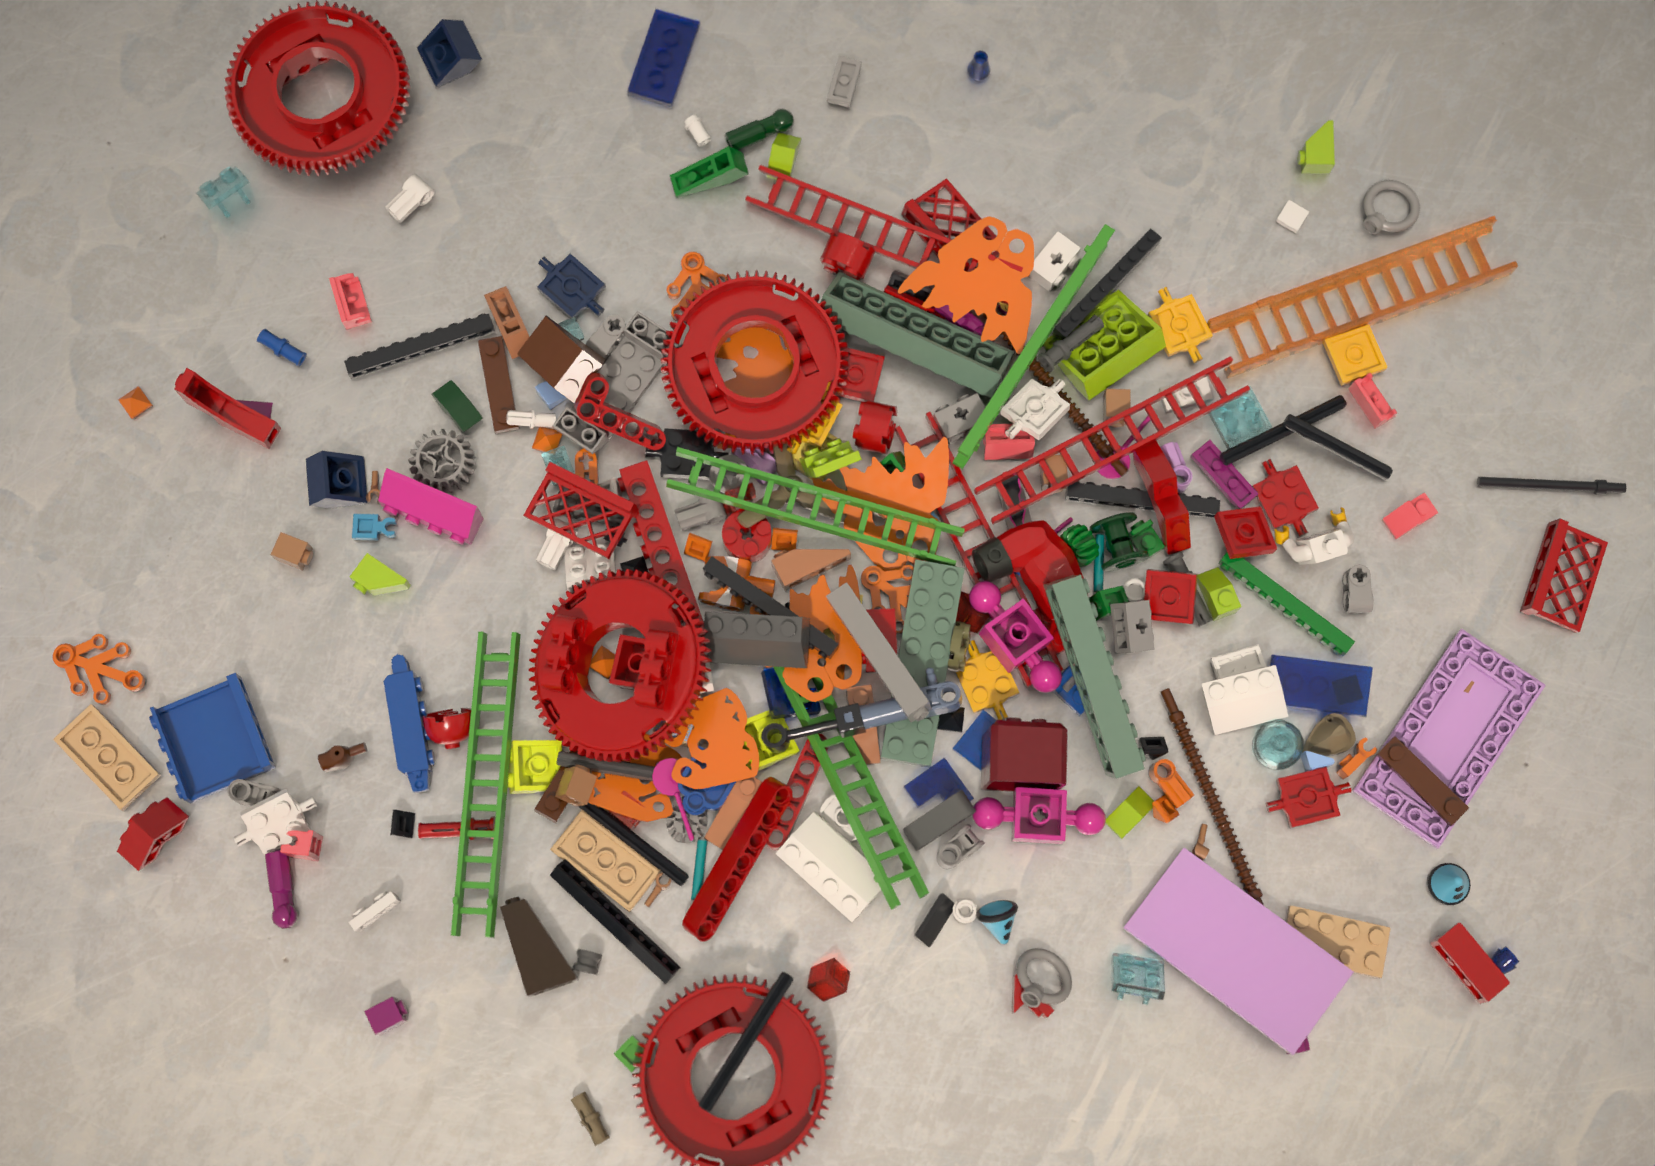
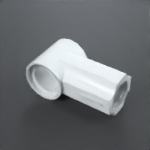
M414 174L406 180L402 191L385 208L393 218L401 223L418 206L426 205L432 199L435 192L417 174Z
M554 518L555 525L558 528L569 525V523ZM574 528L577 536L578 528ZM548 529L547 539L536 561L549 569L556 570L567 547H571L573 541Z

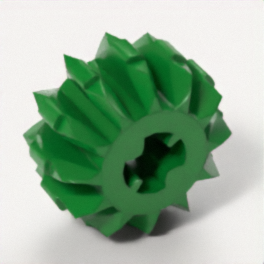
M1072 525L1060 535V538L1072 549L1079 567L1089 565L1099 556V545L1096 543V538L1092 535L1091 530L1088 531L1085 525Z

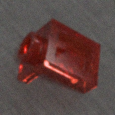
M753 482L748 484L744 500L749 502L756 498ZM741 486L725 491V495L738 498ZM723 503L726 514L736 512L734 506Z

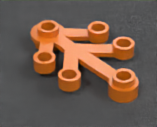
M689 252L682 257V271L675 281L667 286L668 297L677 299L681 296V287L691 276V287L678 305L671 309V316L675 321L674 312L680 310V306L688 308L686 298L693 301V292L700 296L702 294L701 286L706 290L710 289V287L701 282L700 274L713 281L714 286L718 285V277L727 281L726 275L718 274L705 266L703 256L697 252ZM694 261L697 263V266L690 267L689 263ZM672 288L678 289V292L676 294H671L670 290Z
M905 565L901 569L883 571L877 566L865 568L861 574V582L866 589L870 590L871 609H885L881 605L880 590L889 596L890 609L895 608L896 623L899 622L904 626L900 605L907 609V596H909L911 585L893 587L886 581L902 578L903 580L910 581L912 580V575L906 577L903 571L910 569L913 572L914 567ZM871 574H876L878 580L871 582L868 577ZM903 628L900 631L896 630L897 635L902 634Z
M96 634L90 640L77 646L65 643L56 647L53 652V661L58 667L65 668L71 683L70 690L77 696L85 695L88 691V686L80 680L76 666L85 669L94 691L93 698L101 705L107 704L110 701L111 694L104 689L99 674L123 682L124 687L133 692L141 690L145 685L144 676L136 670H130L125 673L104 665V663L115 658L124 659L130 656L131 648L124 642L117 643L114 648L89 659L80 655L94 648L104 650L108 646V639L104 635ZM103 638L102 645L96 646L97 639ZM125 646L126 652L119 654V649ZM69 652L70 658L64 661L63 655ZM139 678V683L136 686H132V680ZM78 684L83 685V689L80 692L75 690ZM105 692V699L99 701V694Z

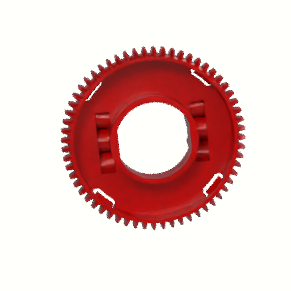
M307 1L306 7H301L297 3V9H292L288 5V11L285 13L282 9H279L280 15L278 16L271 13V20L267 21L263 18L264 25L259 26L255 24L257 30L255 32L249 30L251 36L249 39L243 37L245 45L237 44L240 53L233 52L235 60L229 61L232 68L227 69L229 77L225 78L227 86L224 88L227 93L225 99L227 101L228 114L244 144L247 143L250 150L254 149L257 157L261 155L264 162L269 160L271 166L278 164L280 170L286 166L289 173L295 168L298 175L305 169L307 176H310L312 170H315L317 176H320L321 170H325L326 174L329 175L332 168L338 174L339 167L343 166L345 171H348L347 164L351 163L356 168V160L359 159L362 163H365V155L373 158L372 150L380 153L381 150L378 145L381 143L387 146L385 138L393 139L391 130L398 131L396 123H403L400 115H406L404 107L409 106L406 98H410L408 89H411L408 82L410 76L407 73L409 70L405 64V57L397 41L393 39L392 34L387 32L385 26H381L378 20L374 21L371 15L366 16L363 10L357 13L354 6L349 10L346 4L339 8L337 2H334L333 6L330 7L328 1H325L324 6H320L319 1H316L315 6H311ZM328 16L329 19L339 20L347 23L350 19L352 20L353 25L350 27H345L341 25L330 24L328 22ZM331 59L343 63L354 74V89L349 101L320 119H308L297 116L283 105V86L298 76L307 74L313 67L315 68ZM250 65L251 69L246 85L240 87L238 81H243L246 67Z
M746 270L745 277H741L739 272H736L735 279H732L727 274V281L725 282L718 277V285L716 286L709 281L710 289L706 290L701 286L702 294L700 296L693 292L695 299L693 302L686 298L688 308L680 306L682 315L674 314L677 323L670 322L669 324L674 331L666 330V336L670 339L663 340V344L668 348L661 349V353L667 357L661 358L660 361L661 364L667 366L661 367V373L668 375L663 376L662 381L663 383H670L664 386L665 392H672L667 395L668 401L676 400L671 405L672 409L680 407L676 414L677 417L685 415L682 419L683 424L691 422L689 430L693 431L697 428L696 435L698 438L705 434L704 440L706 443L711 438L714 439V447H717L721 442L723 451L729 445L731 446L732 453H735L737 448H741V453L744 455L746 449H750L751 455L754 456L755 449H759L761 455H764L765 448H769L771 454H774V447L776 446L782 452L783 444L787 443L790 449L792 448L793 440L801 444L800 436L803 435L806 439H809V430L816 434L817 428L815 425L818 424L823 427L824 421L822 418L830 419V414L827 411L835 412L836 407L832 403H840V398L836 394H844L843 388L839 387V385L844 386L847 384V381L841 377L848 376V370L842 368L849 367V362L842 359L849 357L848 351H841L847 348V343L840 342L845 339V334L838 333L842 330L841 324L834 325L838 321L837 316L829 317L832 309L824 310L825 300L818 304L819 294L811 297L812 288L804 292L803 282L796 287L795 278L790 283H787V276L784 275L782 280H778L776 272L772 278H769L768 271H765L763 277H760L758 270H755L754 276H750L748 270ZM773 285H775V290L784 292L793 297L797 293L798 298L792 301L786 297L774 294ZM687 324L690 329L685 336L683 345L675 348V343L679 344ZM764 328L775 332L783 338L784 345L787 347L793 362V370L787 382L776 392L765 397L748 398L732 392L725 386L716 365L717 355L723 343L740 330ZM831 382L829 390L822 404L821 399L826 391L828 383ZM715 429H719L725 433L736 436V438L729 435H725Z
M617 569L616 573L609 570L607 576L599 573V580L594 576H590V583L582 580V588L574 585L575 593L566 591L568 598L566 600L561 597L559 598L560 607L552 605L555 613L546 614L550 620L549 622H541L545 627L544 631L537 630V633L541 635V639H534L533 641L538 644V649H531V652L536 654V658H531L529 661L535 663V667L528 669V671L535 673V676L529 678L530 682L535 683V686H532L530 691L537 693L532 697V700L540 702L535 706V709L542 711L539 714V718L546 719L543 725L551 727L548 732L555 734V739L562 741L563 746L570 747L569 750L590 759L595 758V760H604L606 762L631 761V757L640 759V754L649 756V750L652 752L658 751L657 745L666 747L665 739L674 741L673 733L681 735L679 727H688L685 720L687 718L694 719L690 714L692 709L699 710L695 705L696 702L704 701L699 695L700 692L707 691L702 685L703 682L710 681L704 676L705 672H711V669L706 667V663L712 661L706 657V654L711 652V649L704 646L710 640L702 637L708 631L700 628L705 622L699 619L701 614L694 610L696 606L689 602L690 599L683 595L681 590L667 582V580L660 579L655 574L642 573L639 570L633 572L630 569H626V572ZM674 603L679 605L676 610L682 616L686 624L685 626L681 625L677 616L672 611ZM626 627L636 628L645 637V650L639 666L638 682L634 689V696L620 703H603L595 696L588 682V672L594 646L604 635L613 630ZM663 720L670 724L667 725L665 723L661 728L649 735L651 740H645V733L655 727L660 721Z
M736 974L733 975L732 981H728L727 976L723 975V982L719 983L716 976H713V984L710 985L706 979H703V987L701 988L694 982V991L692 992L687 987H684L685 996L682 997L676 992L677 1001L674 1003L667 999L670 1007L668 1009L662 1006L659 1007L663 1013L661 1017L653 1015V1018L657 1021L656 1024L647 1023V1026L652 1031L650 1034L642 1033L647 1039L646 1043L638 1042V1045L644 1049L643 1053H635L637 1057L641 1058V1062L633 1063V1066L640 1068V1071L632 1074L633 1077L639 1078V1083L633 1084L632 1087L640 1088V1093L635 1094L634 1098L642 1099V1103L636 1105V1108H644L645 1110L639 1117H648L649 1119L644 1128L653 1127L654 1130L649 1136L658 1135L660 1137L656 1142L657 1146L663 1142L666 1144L663 1153L670 1150L674 1152L671 1160L680 1156L682 1158L680 1166H683L686 1161L690 1162L689 1166H720V1162L708 1160L700 1156L698 1160L695 1159L696 1155L700 1153L721 1159L724 1166H773L775 1162L779 1166H783L781 1160L783 1157L791 1162L792 1158L789 1153L794 1151V1153L799 1155L800 1151L797 1146L799 1144L804 1147L808 1146L804 1140L805 1137L814 1139L810 1130L812 1128L820 1130V1127L815 1122L817 1119L825 1120V1118L819 1113L821 1110H829L827 1106L823 1105V1101L832 1099L830 1096L825 1095L826 1090H833L832 1086L826 1084L827 1080L834 1079V1076L827 1075V1070L834 1067L833 1065H826L825 1061L832 1058V1055H824V1050L830 1046L828 1044L821 1045L820 1042L826 1035L818 1036L816 1033L820 1030L821 1025L812 1026L811 1023L814 1022L816 1017L813 1016L809 1019L806 1017L810 1009L806 1008L801 1011L799 1009L802 1004L801 1000L796 1004L792 1003L794 994H791L788 998L783 996L756 1039L766 1048L774 1063L776 1077L773 1092L766 1104L738 1120L723 1119L699 1107V1101L695 1096L691 1082L693 1063L700 1050H703L715 1041L729 1034H743L764 1001L745 995L743 988H746V992L763 997L768 995L771 988H767L766 979L761 985H758L757 977L753 978L752 983H748L747 975H744L742 982H739ZM655 1038L658 1040L659 1046L654 1064L651 1067H646V1064L651 1062L652 1053L656 1042L653 1041ZM816 1086H820V1089H816L815 1099L811 1111L814 1113L811 1115L808 1107L811 1102L813 1089Z

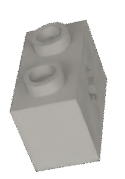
M978 393L972 396L966 394L960 397L957 403L951 406L945 404L936 409L933 418L943 437H946L948 444H951L968 435L985 409V406ZM959 414L960 417L965 416V419L963 421L961 418L956 419V415Z
M1149 600L1110 604L1115 653L1155 650Z

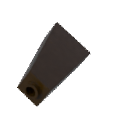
M520 897L506 900V905L501 906L500 909L526 995L532 997L579 981L578 976L528 901L525 899L520 900Z

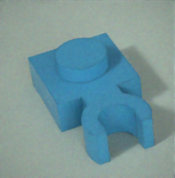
M353 514L352 538L353 540L378 541L379 534H384L388 538L396 537L395 531H387V526L397 524V521L391 517L380 521L378 514Z

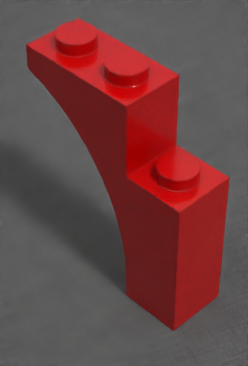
M188 368L176 379L174 390L188 405L212 416L218 424L270 449L281 430L276 421L230 397Z
M1154 441L1133 452L1134 465L1151 499L1165 546L1164 549L1169 555L1191 548L1189 512L1178 495L1177 475L1157 441Z

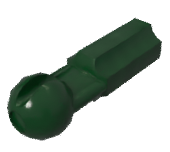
M778 109L769 117L752 121L725 133V140L728 146L739 151L765 140L766 137L772 134L788 131L794 124V118L788 110Z

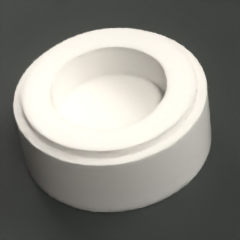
M1132 578L1124 584L1123 588L1129 602L1144 600L1146 585L1144 581Z

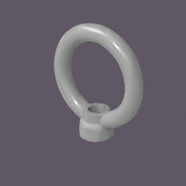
M1384 180L1374 184L1369 188L1364 197L1363 207L1367 218L1363 221V225L1368 232L1375 235L1381 230L1400 232L1408 229L1416 222L1419 216L1420 203L1417 195L1409 186L1399 181ZM1390 189L1402 193L1410 204L1408 217L1400 222H1388L1381 213L1375 212L1373 200L1379 192Z
M1033 948L1025 951L1020 956L1017 962V976L1024 989L1021 994V1000L1024 1004L1035 1008L1040 1003L1053 1005L1067 999L1072 989V978L1066 964L1056 954L1045 949ZM1032 959L1046 960L1057 969L1062 980L1059 992L1055 994L1044 993L1041 985L1030 981L1027 974V965Z

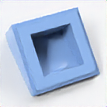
M546 381L535 386L537 394L550 410L567 399Z
M1304 751L1300 754L1305 772L1323 767L1328 768L1335 762L1333 758L1310 751Z

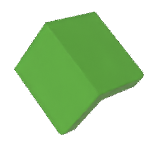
M633 1035L614 1053L631 1073L637 1069V1067L633 1066V1063L641 1062V1058L637 1057L635 1053H643L644 1049L638 1045L640 1041Z

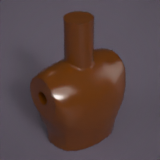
M364 742L352 747L334 746L327 752L318 755L320 767L324 772L345 769L354 761V756L368 751L367 746Z

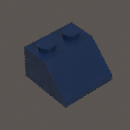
M442 19L417 47L436 87L469 74L482 60L463 20Z
M320 451L306 458L309 506L337 508L368 503L366 500L364 456Z

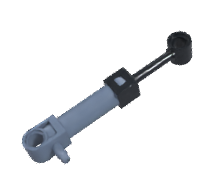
M927 668L926 679L928 686L920 689L928 699L932 710L929 711V715L925 718L958 710L962 704V694L959 686L951 681L938 684L934 669ZM947 692H952L956 695L950 702L942 699L943 695ZM894 698L861 706L859 703L835 708L836 719L787 730V728L780 724L771 723L763 729L762 740L769 751L782 753L786 751L790 745V740L834 729H838L841 737L845 738L866 733V729L908 718ZM776 733L782 734V738L778 743L770 742L772 735Z

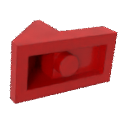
M1017 974L1012 977V1014L1024 1004L1021 1000V994L1024 989L1019 982ZM1040 1003L1035 1008L1028 1006L1031 1012L1038 1018L1042 1016L1045 1019L1055 1011L1049 1004Z

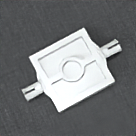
M1031 379L1001 409V415L1013 423L1005 431L1006 436H1010V439H1013L1022 430L1040 440L1070 410V404L1058 395L1060 390L1066 386L1065 382L1057 379L1051 387H1048Z
M286 788L240 812V816L247 826V831L235 836V843L239 847L253 840L258 844L264 855L280 849L281 845L292 843L298 838L296 836L291 837L286 833L292 830L302 832L311 830L305 820L304 813L317 807L316 801L311 797L299 804L292 798Z

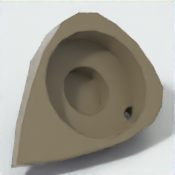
M1340 713L1326 715L1314 726L1301 753L1310 751L1323 756H1333L1346 752L1356 741L1352 725Z

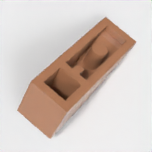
M505 286L485 294L484 297L511 358L514 359L519 357L517 353L528 340L529 335Z
M793 549L789 552L783 550L774 555L775 559L771 560V564L784 591H787L850 560L851 552L849 549Z
M872 685L847 688V705L859 703L861 706L873 703ZM877 727L866 729V733L852 736L866 765L881 763Z
M752 777L735 783L724 805L719 810L706 833L705 840L721 850L724 849L762 781Z

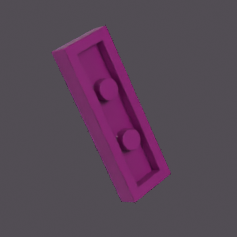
M1209 440L1190 457L1236 509H1242L1256 498L1258 493L1232 463L1227 466L1222 463L1220 459L1222 452Z

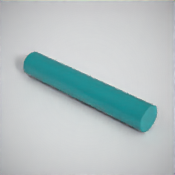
M1103 534L1095 535L1096 543L1099 545V556L1094 560L1093 592L1103 590L1104 571L1101 568V565L1104 564L1105 535Z
M697 840L691 900L696 898L703 885L707 850L706 840Z

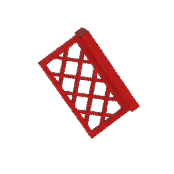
M947 178L917 199L913 200L912 198L906 202L901 213L908 223L951 239V236L957 237L962 233L951 230L952 221L965 223L966 230L969 224L973 225L981 220V217ZM946 188L951 194V200L938 198V192ZM923 202L934 203L933 212L924 211L919 205ZM937 204L950 206L949 215L936 213ZM953 207L963 208L966 212V218L953 216ZM936 219L949 221L948 230L938 228L935 224ZM988 226L982 231V235L986 240H993L997 237ZM918 234L928 244L930 238ZM936 241L932 250L933 253L938 257L939 249L946 244ZM998 250L991 253L995 257L1000 255ZM968 262L965 263L964 271L966 272L968 271L970 266Z
M549 462L545 469L547 474L523 516L610 559L631 519L636 518L639 512L638 507L635 503ZM550 482L558 484L560 493L547 497L546 489ZM578 494L581 504L568 507L566 496ZM562 498L565 509L552 513L549 502ZM546 504L548 515L539 518L532 515L537 506ZM594 504L600 505L603 514L589 518L587 507ZM583 508L586 519L573 523L570 512ZM567 514L569 525L561 528L556 527L554 518ZM616 514L624 517L620 526L610 528L608 517ZM604 519L607 530L594 534L591 523ZM588 524L590 536L578 538L574 528ZM609 535L611 542L606 551L598 548L596 539Z
M1559 518L1548 523L1520 612L1526 615H1536L1578 633L1585 618L1608 542L1569 526L1568 521ZM1566 534H1572L1578 545L1568 548L1565 541ZM1592 543L1599 546L1596 556L1590 558L1585 544ZM1576 548L1580 549L1585 561L1578 564L1575 563L1570 552ZM1565 554L1570 567L1562 571L1558 564L1559 556ZM1583 564H1587L1590 570V576L1583 580L1578 569ZM1572 570L1578 583L1569 587L1563 573ZM1558 576L1563 590L1554 593L1551 581L1552 578ZM1580 586L1583 598L1576 603L1570 589ZM1565 592L1571 605L1562 609L1556 596ZM1551 599L1556 610L1555 613L1549 614L1542 611L1546 600ZM1573 609L1576 615L1574 624L1567 621L1564 611Z

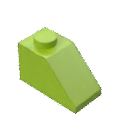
M1328 120L1305 142L1302 150L1298 151L1297 163L1301 165V173L1330 174L1335 165L1333 120Z
M366 553L349 576L354 582L353 587L364 595L366 592H369L376 596L408 590L411 587L407 579L368 553Z
M1219 567L1198 574L1197 583L1213 621L1238 612L1242 606L1232 583Z

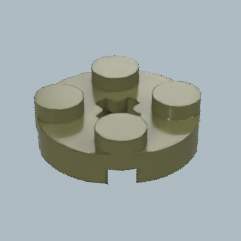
M956 621L950 645L952 659L948 660V671L964 672L966 649H969L971 639L970 624Z

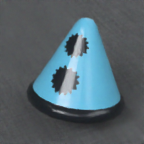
M1440 864L1429 875V892L1441 904H1459L1467 898L1470 892L1471 882L1469 875L1457 864Z
M1010 900L994 901L979 908L976 912V918L1004 945L1009 941L1018 905Z

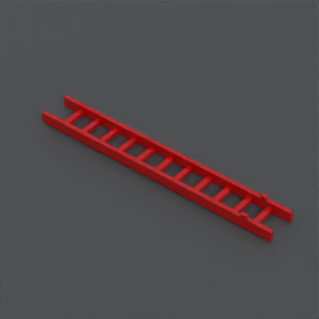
M762 165L758 168L760 172L777 178L776 184H773L768 196V203L750 196H746L745 199L747 203L828 235L835 232L836 236L839 234V229L848 208H854L864 212L854 235L859 240H861L871 215L886 222L876 246L864 242L863 247L868 250L871 246L875 253L915 269L923 262L929 260L936 241L943 244L951 241L949 238ZM784 181L799 187L789 212L774 206ZM806 190L820 195L811 220L795 215ZM827 198L842 204L832 229L817 223ZM892 224L907 229L897 254L882 249ZM914 232L930 238L920 263L904 257ZM991 254L988 256V258L992 261H994L997 258ZM998 258L1010 268L1022 272L1023 267ZM972 259L967 272L977 268L978 260ZM1001 301V303L1008 305L1006 301Z
M1230 356L976 487L974 492L978 495L996 486L1008 510L992 517L991 523L994 525L1247 394L1250 391L1248 385L1227 395V390L1223 383L1214 373L1230 365L1233 361L1232 357ZM1208 376L1221 398L1206 406L1193 384ZM1187 387L1200 409L1185 417L1172 395ZM1166 398L1179 420L1164 428L1151 406ZM1145 409L1158 431L1145 439L1142 438L1130 417ZM1121 420H1124L1136 441L1135 444L1123 450L1109 429L1110 426ZM1100 431L1104 433L1115 452L1114 455L1102 461L1088 437ZM1079 442H1082L1094 463L1093 466L1081 472L1078 471L1066 450ZM1057 453H1060L1073 475L1060 483H1057L1045 462L1046 459ZM1039 464L1051 487L1036 495L1023 471ZM1015 475L1018 476L1030 497L1017 505H1014L1002 484L1003 481Z
M931 412L926 413L925 417L934 434L911 444V446L916 445L920 449L935 441L939 443L943 438ZM897 426L895 427V432L904 448L905 442L908 443L901 427ZM949 449V464L955 477L948 479L947 488L960 483L966 498L943 509L940 506L935 510L941 522L950 524L946 515L970 504L978 519L961 528H964V533L982 526L988 540L995 536L960 468L952 464L955 458ZM918 473L917 475L924 486V474ZM947 533L973 585L979 583V579L982 577L979 572L975 573L968 557L972 556L974 549L985 542L964 551L957 538L958 536ZM1014 573L1007 576L1011 583L999 588L1001 595L1015 590L1019 600L1024 598L1030 606ZM1017 634L1014 635L1016 639H1019V636ZM1050 643L1038 652L1041 658L1048 655L1051 662L1058 665L1061 672L1063 671ZM1024 662L1016 669L1026 688H1029L1032 684L1023 667L1027 665Z

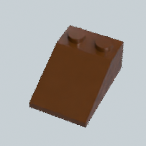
M547 315L517 353L546 382L573 403L576 401L587 376L591 373H597L605 361L602 356Z

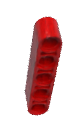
M818 733L821 741L827 740L826 736ZM808 739L787 782V786L790 788L794 786L803 788L804 794L799 798L792 797L786 809H790L794 815L789 821L779 820L773 832H780L783 840L779 844H772L768 840L766 845L771 850H779L790 837L821 769V764L815 752L810 748L811 744ZM804 763H810L813 765L814 771L810 775H804L801 773L800 767Z

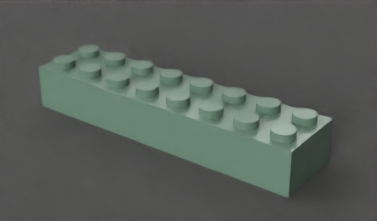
M841 272L837 274L821 299V302L826 301L824 310L832 309L829 317L837 316L838 321L834 325L841 324L842 330L846 333L860 337L872 345L888 350L891 354L899 355L910 360L915 365H921L937 375L947 377L959 385H964L990 398L993 397L1005 376L1014 351L990 340L981 342V336Z
M915 559L898 657L919 688L928 686L926 679L927 668L934 669L938 684L946 681L951 639L957 617L965 568ZM939 715L924 718L921 721L915 720L912 723L906 719L886 724L880 759L930 768Z
M1071 575L1044 584L1045 593L1105 775L1117 779L1145 769L1143 762L1146 761L1144 752L1141 747H1137L1135 738L1138 737L1136 728L1133 723L1130 724L1127 716L1130 713L1127 701L1121 698L1119 690L1122 689L1119 677L1113 674L1111 666L1114 665V661L1110 651H1106L1103 643L1106 641L1105 633L1102 627L1097 625L1095 618L1098 617V612L1095 604L1090 603L1087 595L1090 593L1087 580L1085 578L1082 579L1081 575Z

